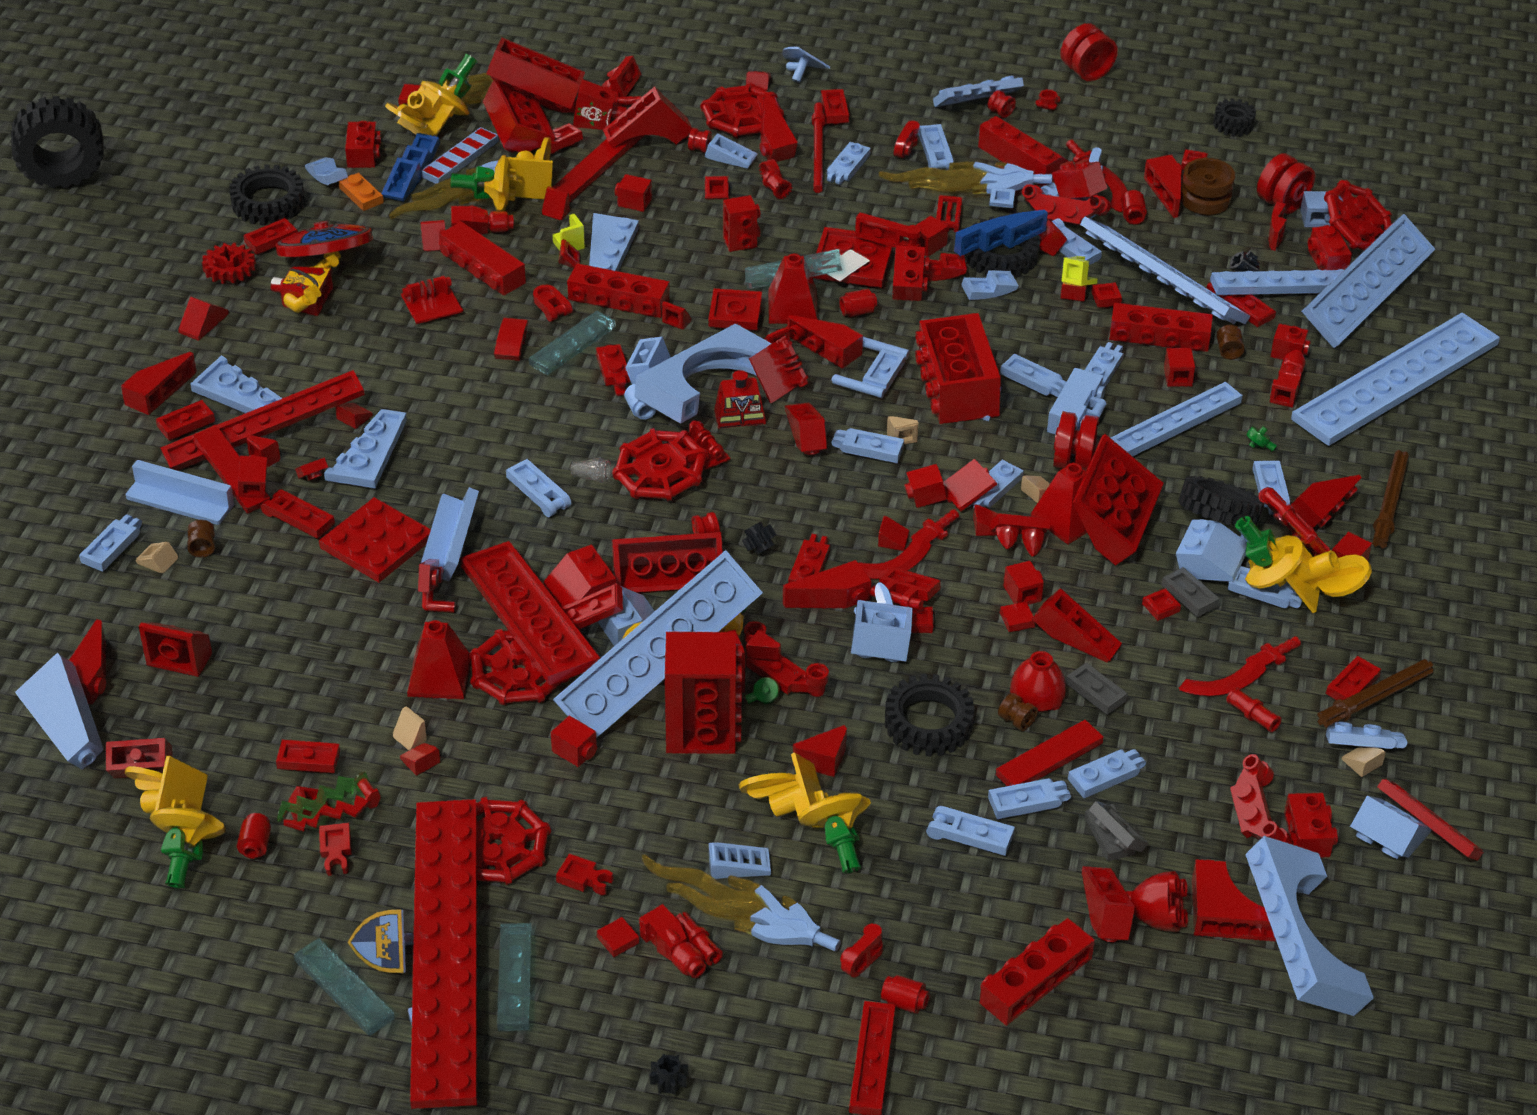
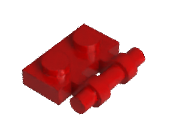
M897 567L890 568L880 577V582L889 589L893 603L904 607L921 610L923 601L928 602L940 591L941 580ZM873 586L870 591V595L876 597V586Z

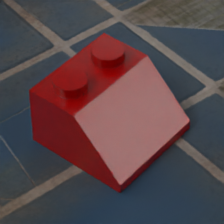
M592 544L567 553L544 580V586L560 607L616 584L615 576Z
M141 622L139 624L147 666L199 677L212 655L209 634L161 623Z

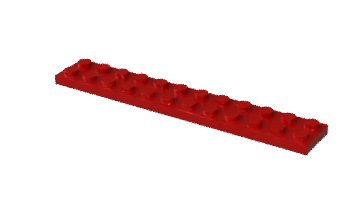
M476 799L416 802L411 1109L477 1105Z

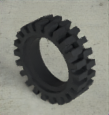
M265 164V169H260L258 165L254 166L255 171H252L250 168L245 169V174L240 172L237 174L238 178L234 177L232 179V183L229 186L232 210L243 221L250 220V224H255L257 220H259L260 225H265L266 221H270L271 224L277 219H284L285 216L292 219L294 214L298 215L300 209L304 207L303 181L299 174L296 175V171L293 169L289 171V167L284 166L280 170V165H274L273 169H270V165ZM263 188H279L288 192L282 198L267 202L253 201L247 198V195L253 191Z
M1036 235L1018 244L1023 250L1010 255H999L989 251L984 252L977 248L965 254L966 262H970L969 266L972 269L976 267V272L978 273L985 270V276H987L989 270L1011 271L1015 278L1020 277L1021 272L1025 275L1029 272V269L1033 270L1035 265H1037L1040 237Z
M1187 476L1178 499L1181 506H1185L1187 510H1193L1192 512L1195 514H1202V517L1213 518V521H1223L1224 524L1228 525L1232 523L1234 526L1240 518L1243 517L1245 520V516H1249L1253 523L1258 526L1264 504L1259 500V496L1254 495L1253 492L1245 491L1246 489L1242 487L1237 488L1233 484H1225L1224 481H1215L1212 478L1206 479L1202 476Z
M921 674L920 681H917L915 675L910 676L909 683L904 679L901 680L899 687L894 685L891 689V694L888 693L885 729L887 728L888 736L893 737V742L896 745L902 742L903 750L908 751L912 746L913 754L919 755L920 750L923 749L926 750L925 756L932 757V750H936L937 755L941 756L944 755L945 748L949 753L955 751L956 745L961 748L964 745V740L968 741L970 738L974 719L973 699L968 697L969 692L966 688L961 690V684L957 681L951 686V678L945 677L943 682H940L939 675L933 674V680H927V674ZM935 701L948 706L953 711L955 719L944 728L924 729L908 722L903 712L912 703Z

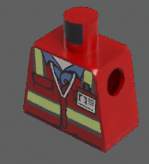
M735 371L733 379L720 382L714 408L718 429L766 424L757 379L754 377L748 378V373L745 371Z

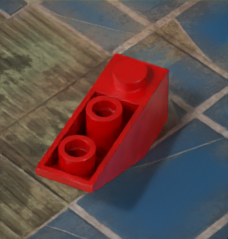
M794 315L788 316L787 326L790 327V338L843 369L862 355L863 335L848 326Z
M1355 475L1312 483L1295 499L1291 506L1311 528H1314L1316 525L1321 528L1332 517L1328 513L1331 511L1334 514L1343 506L1345 502L1342 498L1344 497L1347 500L1358 490L1355 484L1362 477Z

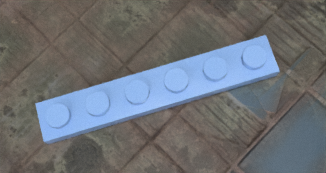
M1344 270L1212 272L1210 281L1216 295L1321 293Z
M1224 382L1111 437V439L1131 456H1134L1240 404L1243 395L1227 382Z

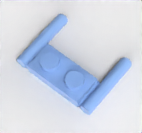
M863 337V347L880 352L863 377V382L835 374L832 377V383L883 398L904 365L905 359H908L910 351Z

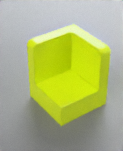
M575 214L569 215L570 227L561 229L559 233L553 234V243L559 251L562 239L568 241L576 250L585 248L584 225Z
M1084 256L1064 258L1061 282L1084 286L1097 284L1098 279L1088 277L1089 261H1086Z

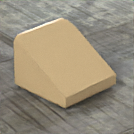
M889 416L887 436L904 439V445L917 442L918 421Z
M1026 475L1022 477L1021 490L1038 503L1050 483L1041 476Z
M169 542L150 544L143 551L136 562L156 572L164 573L178 559V555Z
M405 706L402 708L393 732L394 739L408 750L426 742L425 721Z
M1359 746L1342 756V760L1363 777L1383 765L1386 752L1375 747Z

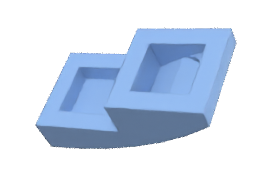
M325 157L305 165L306 170L317 181L325 185L348 178L346 169L336 167L334 158Z
M992 187L989 206L1013 208L1015 189Z
M989 270L986 278L964 277L961 284L969 300L994 298L1015 291L1018 288V284L1011 271Z

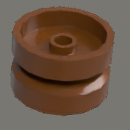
M1199 158L1189 162L1184 168L1180 199L1182 204L1190 211L1206 215L1219 214L1227 210L1231 205L1235 171L1226 162L1215 158Z

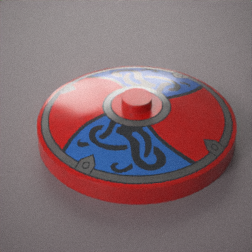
M320 221L314 223L313 228L299 231L280 240L275 246L278 256H311L346 250L366 244L373 240V235L370 227L353 224L329 225L328 221Z

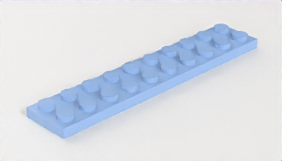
M1460 313L1294 410L1291 420L1330 446L1497 346L1500 337L1464 313Z

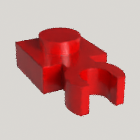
M341 823L319 826L320 854L322 858H326L324 867L327 875L332 876L331 869L336 864H340L343 874H347L349 866L344 855H352L350 824Z
M570 853L556 874V883L582 892L589 886L592 887L595 893L605 895L607 892L606 884L600 882L613 883V873L606 869L597 871L596 862Z

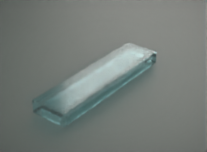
M839 249L804 256L811 276L842 270ZM781 261L746 267L745 280L747 289L771 285Z
M596 310L529 357V365L546 375L550 374L615 328V320Z
M531 923L500 925L498 1031L529 1030Z
M320 938L294 954L295 962L368 1036H371L395 1019L394 1012Z

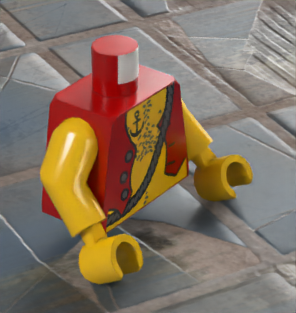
M338 251L325 253V259H322L315 266L292 267L285 279L273 277L271 291L281 293L282 305L295 313L304 312L318 316L333 289L331 266L336 267L338 265L340 253Z

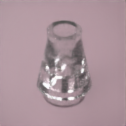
M603 457L573 461L571 464V475L603 483L604 480L608 481L610 479L611 462Z

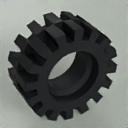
M1225 99L1223 103L1220 101L1215 108L1214 128L1218 129L1220 133L1224 131L1226 136L1231 134V137H1235V134H1238L1239 137H1242L1243 133L1248 135L1254 128L1256 109H1254L1252 104L1249 105L1247 101L1242 103L1241 99H1238V101L1234 99L1228 101Z

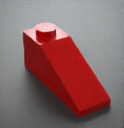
M769 92L765 93L761 112V142L759 146L761 154L766 156L767 160L774 159L776 162L794 158L798 142Z
M1172 155L1147 159L1144 172L1145 181L1172 217L1177 218L1181 199L1182 167Z
M187 352L137 371L121 385L124 404L150 415L197 373L194 353Z
M810 403L785 405V412L798 449L804 452V454L809 455L817 454L821 449H827L825 419Z
M854 560L784 584L783 606L785 608H849L857 605L858 600H870L871 579L859 563Z
M1061 588L1048 598L1032 617V620L1052 638L1104 662H1109L1122 644Z
M96 619L69 659L76 667L89 704H93L106 687V638L102 620Z
M1082 866V877L1090 921L1098 938L1108 942H1116L1118 939L1128 940L1135 909L1128 894L1111 868Z

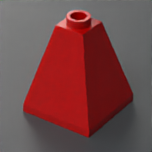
M790 254L783 257L769 287V324H787L789 315L818 320L817 288L804 256Z
M1074 462L1058 471L1030 516L1050 518L1049 531L1067 545L1087 533L1072 504L1086 471Z
M437 620L425 622L415 651L407 691L408 697L464 699L471 662L470 653L448 623H442Z

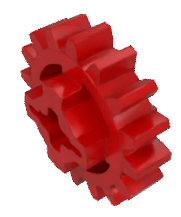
M223 243L221 247L215 245L214 251L207 250V255L202 256L203 272L207 278L212 277L213 282L221 280V283L224 284L228 280V282L230 281L233 284L236 279L243 281L244 275L251 276V271H255V255L252 254V249H246L244 244L239 247L236 246V243H233L231 246Z

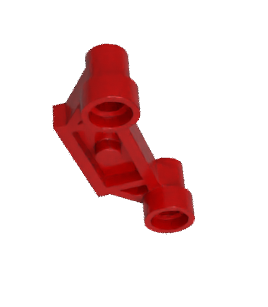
M1027 184L1022 189L1025 200L1032 205L1035 211L1046 210L1048 212L1047 220L1050 221L1059 218L1063 223L1080 225L1085 216L1088 218L1095 214L1104 216L1110 211L1111 207L1109 200L1103 196L1093 195L1088 200L1082 201L1045 195L1043 189L1037 185Z
M758 621L747 623L744 627V640L748 643L758 630L766 634V626ZM782 655L779 660L746 658V667L761 677L775 679L779 684L780 690L787 695L790 692H809L810 695L819 697L825 693L829 670L824 664L813 663L805 671Z
M1250 754L1243 760L1244 768L1236 784L1230 787L1241 832L1246 838L1253 836L1260 840L1263 836L1292 845V838L1287 831L1279 828L1271 820L1263 791V786L1268 785L1272 781L1274 772L1257 755Z

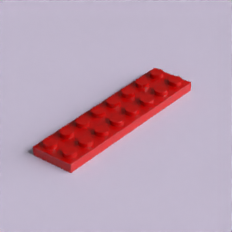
M510 541L460 558L462 569L549 685L584 673L600 659Z

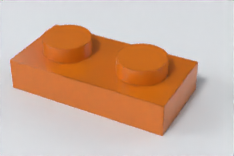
M360 173L350 175L348 178L339 181V188L363 211L384 203L383 195Z

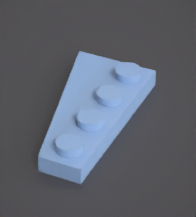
M1014 76L1002 78L1001 81L993 82V80H987L980 84H967L940 90L939 94L933 98L934 107L990 97L997 90H1001L1005 94L1016 92L1024 87L1022 77L1014 78Z
M593 213L589 266L619 271L639 229V220Z
M222 355L190 383L192 392L244 413L282 399L270 389L259 386L258 381L253 377L248 378L242 373V369L238 366L228 364L227 359Z
M381 409L364 428L362 436L356 437L351 442V448L346 453L339 455L334 467H329L324 472L325 481L376 488L406 424V413Z

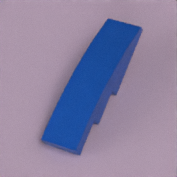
M417 133L412 146L407 145L402 158H397L381 193L383 197L404 201L422 178L421 170L431 163L440 144L439 137Z
M1046 210L1011 214L960 230L955 235L954 252L962 256L977 248L987 252L1002 244L1008 248L1014 247L1046 231L1048 212Z

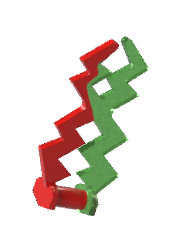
M365 771L358 773L355 779L338 776L336 789L319 785L315 800L297 796L296 804L282 801L277 821L281 822L286 812L289 811L298 814V820L285 819L283 822L284 826L301 831L305 830L306 825L317 828L320 816L325 815L341 819L344 812L356 818L366 807L369 809L377 807L381 796L378 789H374L370 784ZM354 788L358 792L361 791L365 796L363 798L356 795L354 805L343 802L345 791L353 795ZM327 798L337 800L335 809L325 805ZM304 809L312 811L311 816L304 815Z

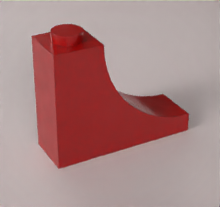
M653 87L604 128L603 131L608 143L613 147L627 139L641 135H657L678 144L690 134L692 126L688 118L656 87Z
M1196 859L1192 875L1194 935L1276 941L1265 908L1251 901L1234 885L1228 874L1226 861Z

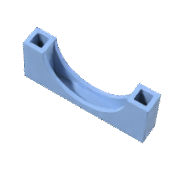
M734 324L637 375L634 397L681 424L697 415L700 392L692 388L685 380L687 377L699 371L717 368L742 370L756 375L749 358L772 343Z
M1263 836L1245 855L1297 1000L1355 1016L1374 998L1365 973L1353 969L1340 961L1318 941L1304 921L1297 903L1296 893L1310 894L1327 877L1319 853Z

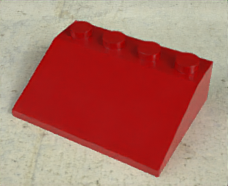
M1104 434L1099 441L1072 504L1095 549L1116 566L1137 550L1164 483L1108 435Z

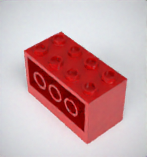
M979 313L920 320L919 331L915 332L916 343L919 346V350L915 351L916 363L921 365V379L926 381L927 398H931L932 414H937L939 424L981 419L986 416H999L1001 377Z
M666 632V753L735 754V742H741V725H735V723H741V704L736 703H741L742 684H736L742 683V664H736V662H742V644H736V632Z

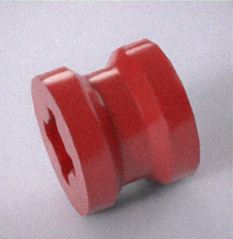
M1001 90L995 91L988 101V109L992 112H998V115L1003 118L1010 116L1016 105L1015 98L1006 96Z
M692 128L688 139V150L695 151L698 149L702 153H706L707 147L712 141V132L710 130L702 132L698 128Z
M714 512L707 513L704 517L699 515L692 516L691 523L694 534L720 532L718 519Z

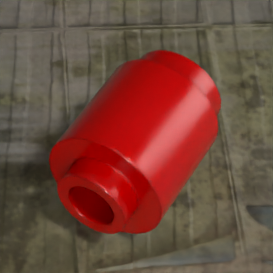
M1130 190L1124 193L1121 197L1124 219L1130 224L1141 223L1147 214L1144 195L1137 190Z
M863 289L845 293L844 296L839 298V305L843 316L854 317L873 313L874 307H877V298L875 293H871L870 289Z
M252 813L243 820L236 846L243 856L253 859L261 857L266 853L271 833L270 820L267 816L260 813Z
M899 975L895 977L888 976L884 981L881 991V1000L887 1001V1004H895L896 1008L915 1014L920 1009L927 1007L930 992L926 990L925 983Z

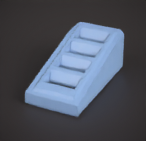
M717 133L707 147L705 158L748 169L758 153Z
M709 843L711 879L771 875L768 848L728 843ZM755 858H761V865L755 864ZM743 859H749V863H743Z

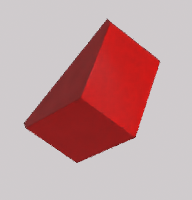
M190 296L178 329L179 333L200 341L229 314V310Z
M843 725L793 744V753L813 763L816 773L835 777L846 750L847 728Z

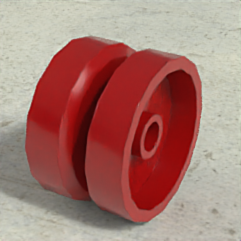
M1091 23L1082 24L1073 29L1063 41L1060 49V58L1063 63L1074 70L1085 81H1095L1103 77L1114 65L1118 55V47L1115 41Z
M1281 153L1275 156L1261 173L1257 184V196L1269 204H1274V206L1277 201L1285 203V213H1293L1301 207L1304 191H1312L1316 177L1315 171L1302 162L1298 163L1292 156Z
M1062 411L1054 441L1053 467L1065 468L1071 463L1072 454H1076L1075 463L1087 471L1094 455L1099 423L1098 416L1085 415L1082 418L1080 430H1077L1078 418L1076 413Z

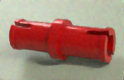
M1234 688L1229 692L1226 699L1227 703L1243 712L1246 719L1256 721L1269 732H1274L1280 726L1281 717L1265 708L1262 701L1252 699L1239 688Z
M687 912L679 913L675 916L681 923L687 937V942L692 943L703 954L707 965L711 966L712 963L716 964L720 961L723 952L709 938L708 931L704 927H699Z

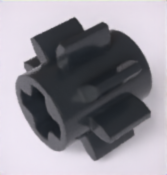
M1244 251L1238 252L1230 261V269L1233 272H1257L1260 270V262L1257 261L1258 256L1251 251L1248 253Z
M762 521L744 531L747 537L742 542L747 551L754 549L759 554L774 545L771 538L777 534L771 524L764 527Z
M662 1054V1057L657 1062L651 1061L650 1085L657 1084L659 1094L663 1092L675 1095L680 1086H687L688 1064L681 1065L679 1055Z

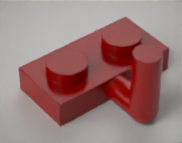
M428 559L420 563L418 592H422V608L425 611L455 613V602L433 600L434 589L438 587V583L443 581V567L439 566V559Z

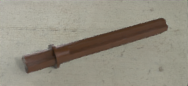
M1397 450L1394 455L1380 514L1373 523L1375 534L1372 544L1375 547L1380 545L1381 548H1385L1389 535L1395 529L1394 514L1409 457L1406 451Z
M1423 659L1344 700L1338 699L1334 701L1333 706L1317 714L1319 717L1318 724L1320 726L1324 725L1327 728L1335 724V722L1349 720L1351 715L1431 675L1434 671L1432 668L1433 663Z

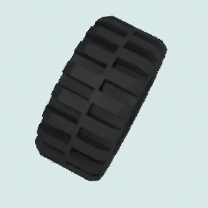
M52 96L53 99L40 98L37 103L33 101L27 104L26 110L21 109L17 114V118L13 120L11 145L16 167L19 171L24 172V176L29 180L35 179V183L42 186L47 184L49 188H56V186L68 188L70 184H75V186L83 183L82 179L88 180L93 176V171L96 172L99 169L104 157L103 133L100 121L91 109H86L85 104L79 101L75 103L72 98L60 99V96ZM53 133L67 134L78 140V143L72 148L58 152L46 150L37 144L42 137Z

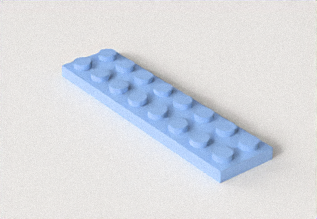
M1403 214L1301 312L1330 345L1335 348L1435 248L1407 216Z
M1086 216L1080 223L1081 226L1088 229L1086 231L1087 235L1096 240L1103 241V245L1113 251L1117 250L1122 253V257L1139 264V268L1150 274L1153 273L1161 282L1172 285L1180 294L1194 299L1193 302L1199 306L1210 309L1212 314L1218 318L1227 320L1232 324H1235L1237 321L1246 324L1250 318V315L1109 226Z
M725 550L556 696L553 701L567 717L570 715L595 730L597 738L665 679L666 632H719L763 592Z

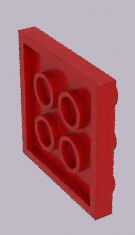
M824 227L811 268V276L821 280L882 288L893 247L855 237V231ZM850 249L870 260L841 281L820 270Z
M373 497L319 540L320 549L380 583L427 544L431 529Z

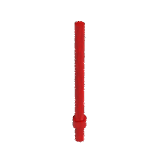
M818 102L814 105V113L812 114V125L814 126L813 190L816 193H820L823 190V126L825 125L823 104Z

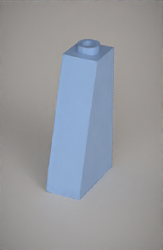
M57 653L15 693L65 759L83 770L87 765L93 763L104 749L76 667L71 661Z

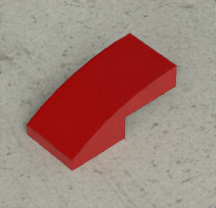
M1278 201L1272 212L1268 235L1270 249L1276 251L1284 238L1287 219H1284L1286 204Z
M940 253L939 260H929L928 272L923 271V277H928V281H938L966 274L967 268L964 255Z
M503 318L494 351L495 359L520 361L522 345L525 344L528 320Z

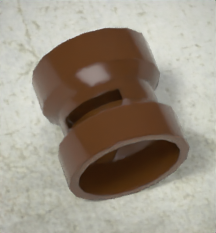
M1235 325L1221 327L1217 332L1221 356L1225 359L1240 357L1245 349L1240 328Z
M207 520L191 522L187 528L188 552L200 558L211 555L215 549L214 525Z
M1013 692L1005 697L998 709V716L1005 721L1011 720L1014 727L1020 731L1027 730L1033 724L1038 714L1036 706L1031 703H1024L1022 697Z

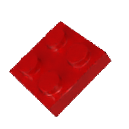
M714 288L708 327L728 328L737 324L746 330H758L762 292Z

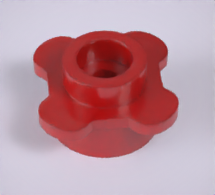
M1046 89L1040 92L1039 100H1036L1035 104L1047 110L1056 109L1057 103L1060 102L1061 98L1054 90Z

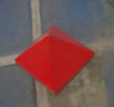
M562 239L558 263L574 268L577 263L580 264V252L568 241Z

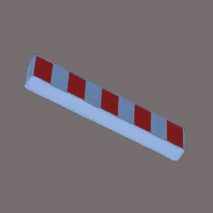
M480 127L422 169L421 177L441 185L451 177V173H457L499 142L498 135Z

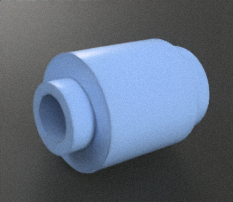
M634 383L626 389L624 397L634 416L642 420L649 419L655 414L656 409L634 397L636 386Z

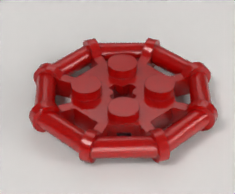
M746 83L745 86L718 87L716 92L707 100L702 101L700 109L704 112L707 120L706 125L710 129H718L729 133L734 138H738L740 135L761 133L762 104L764 94L768 92L753 87L750 83ZM769 92L777 108L784 117V111L780 108V105L777 101V94L774 92Z
M1340 180L1335 188L1327 191L1324 195V201L1327 203L1330 216L1328 222L1342 234L1352 249L1366 250L1392 225L1390 210L1387 211L1369 188L1364 189L1350 184L1348 180Z
M652 428L649 429L650 432L629 443H623L619 447L620 454L616 467L612 470V475L615 480H619L630 492V496L635 499L646 497L671 501L672 497L690 487L699 486L702 482L701 476L705 462L709 459L708 451L702 448L690 436V432L686 430L672 432L658 431ZM662 441H667L669 444H662ZM681 446H686L690 451H685ZM629 458H636L635 461L633 460V463L628 464ZM695 461L693 470L687 468L688 462ZM636 474L639 479L635 483L628 475ZM681 477L685 478L669 487V484Z
M1266 487L1259 492L1258 496L1261 503L1268 505L1274 513V518L1284 527L1286 526L1293 533L1292 536L1298 537L1312 553L1313 557L1330 551V548L1317 536L1315 530L1300 517L1290 504L1286 505L1287 503L1273 488Z
M495 630V634L478 648L472 649L469 654L472 666L471 685L473 688L481 689L497 699L500 705L506 706L507 703L526 701L541 703L561 683L569 680L568 678L551 685L545 682L540 687L539 685L545 679L508 630ZM498 645L501 647L494 655H488ZM483 665L491 667L492 672L484 674ZM517 665H523V666H525V668L519 667V668L515 669V666H517ZM525 687V690L518 691L517 689Z
M487 797L480 798V802L477 803V816L483 813L484 818L477 821V880L504 882L505 885H510L512 880L535 866L540 867L544 864L546 860L544 853L547 838L551 833L550 825L547 822H543L528 807V803L524 800L514 802L489 800ZM523 818L532 828L525 830L518 822ZM499 839L501 840L502 844L498 845L497 843H489L492 840ZM535 840L534 848L531 851L525 849L528 841ZM522 860V861L519 862L518 864H516V865H514L513 867L509 868V867L512 866L513 864H515V863H517L518 861ZM487 865L495 866V870L488 869Z

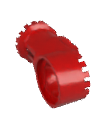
M770 159L760 163L759 168L761 169L759 171H761L760 175H763L761 176L763 178V185L771 189L776 198H786V195H789L788 192L792 191V184L782 178L777 162L774 159Z

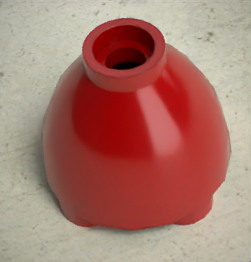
M1037 651L1030 658L1023 661L1014 672L1011 679L1010 693H1016L1022 697L1024 703L1033 704L1038 708V711L1058 710L1062 706V701L1066 694L1065 677L1061 668L1053 661V657L1049 653Z
M1176 871L1153 875L1141 882L1133 891L1126 892L1135 906L1133 915L1148 926L1166 932H1178L1180 928L1188 926V913L1186 909H1183V897H1186L1188 892L1186 879H1179Z

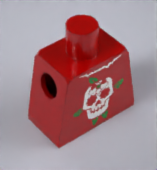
M582 79L577 96L573 126L576 128L603 130L611 123L612 118L616 119L627 110V107L615 105V91Z

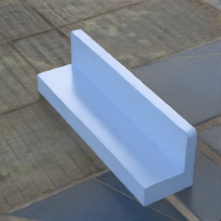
M137 460L132 466L135 483L126 493L127 500L198 520H207L216 525L221 524L234 506L231 485Z
M470 487L463 500L442 494L421 560L422 563L428 559H439V566L443 567V579L446 581H450L458 565L479 491Z

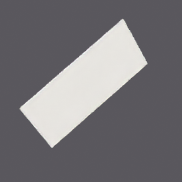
M850 249L820 270L841 281L870 260Z

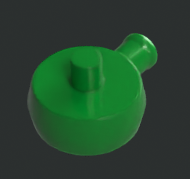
M1252 426L1246 434L1252 440L1249 443L1252 448L1259 445L1273 452L1277 446L1265 434L1268 429L1264 426L1260 430Z
M771 677L758 679L754 684L753 692L745 695L748 704L755 700L764 704L774 702L780 693L779 684Z

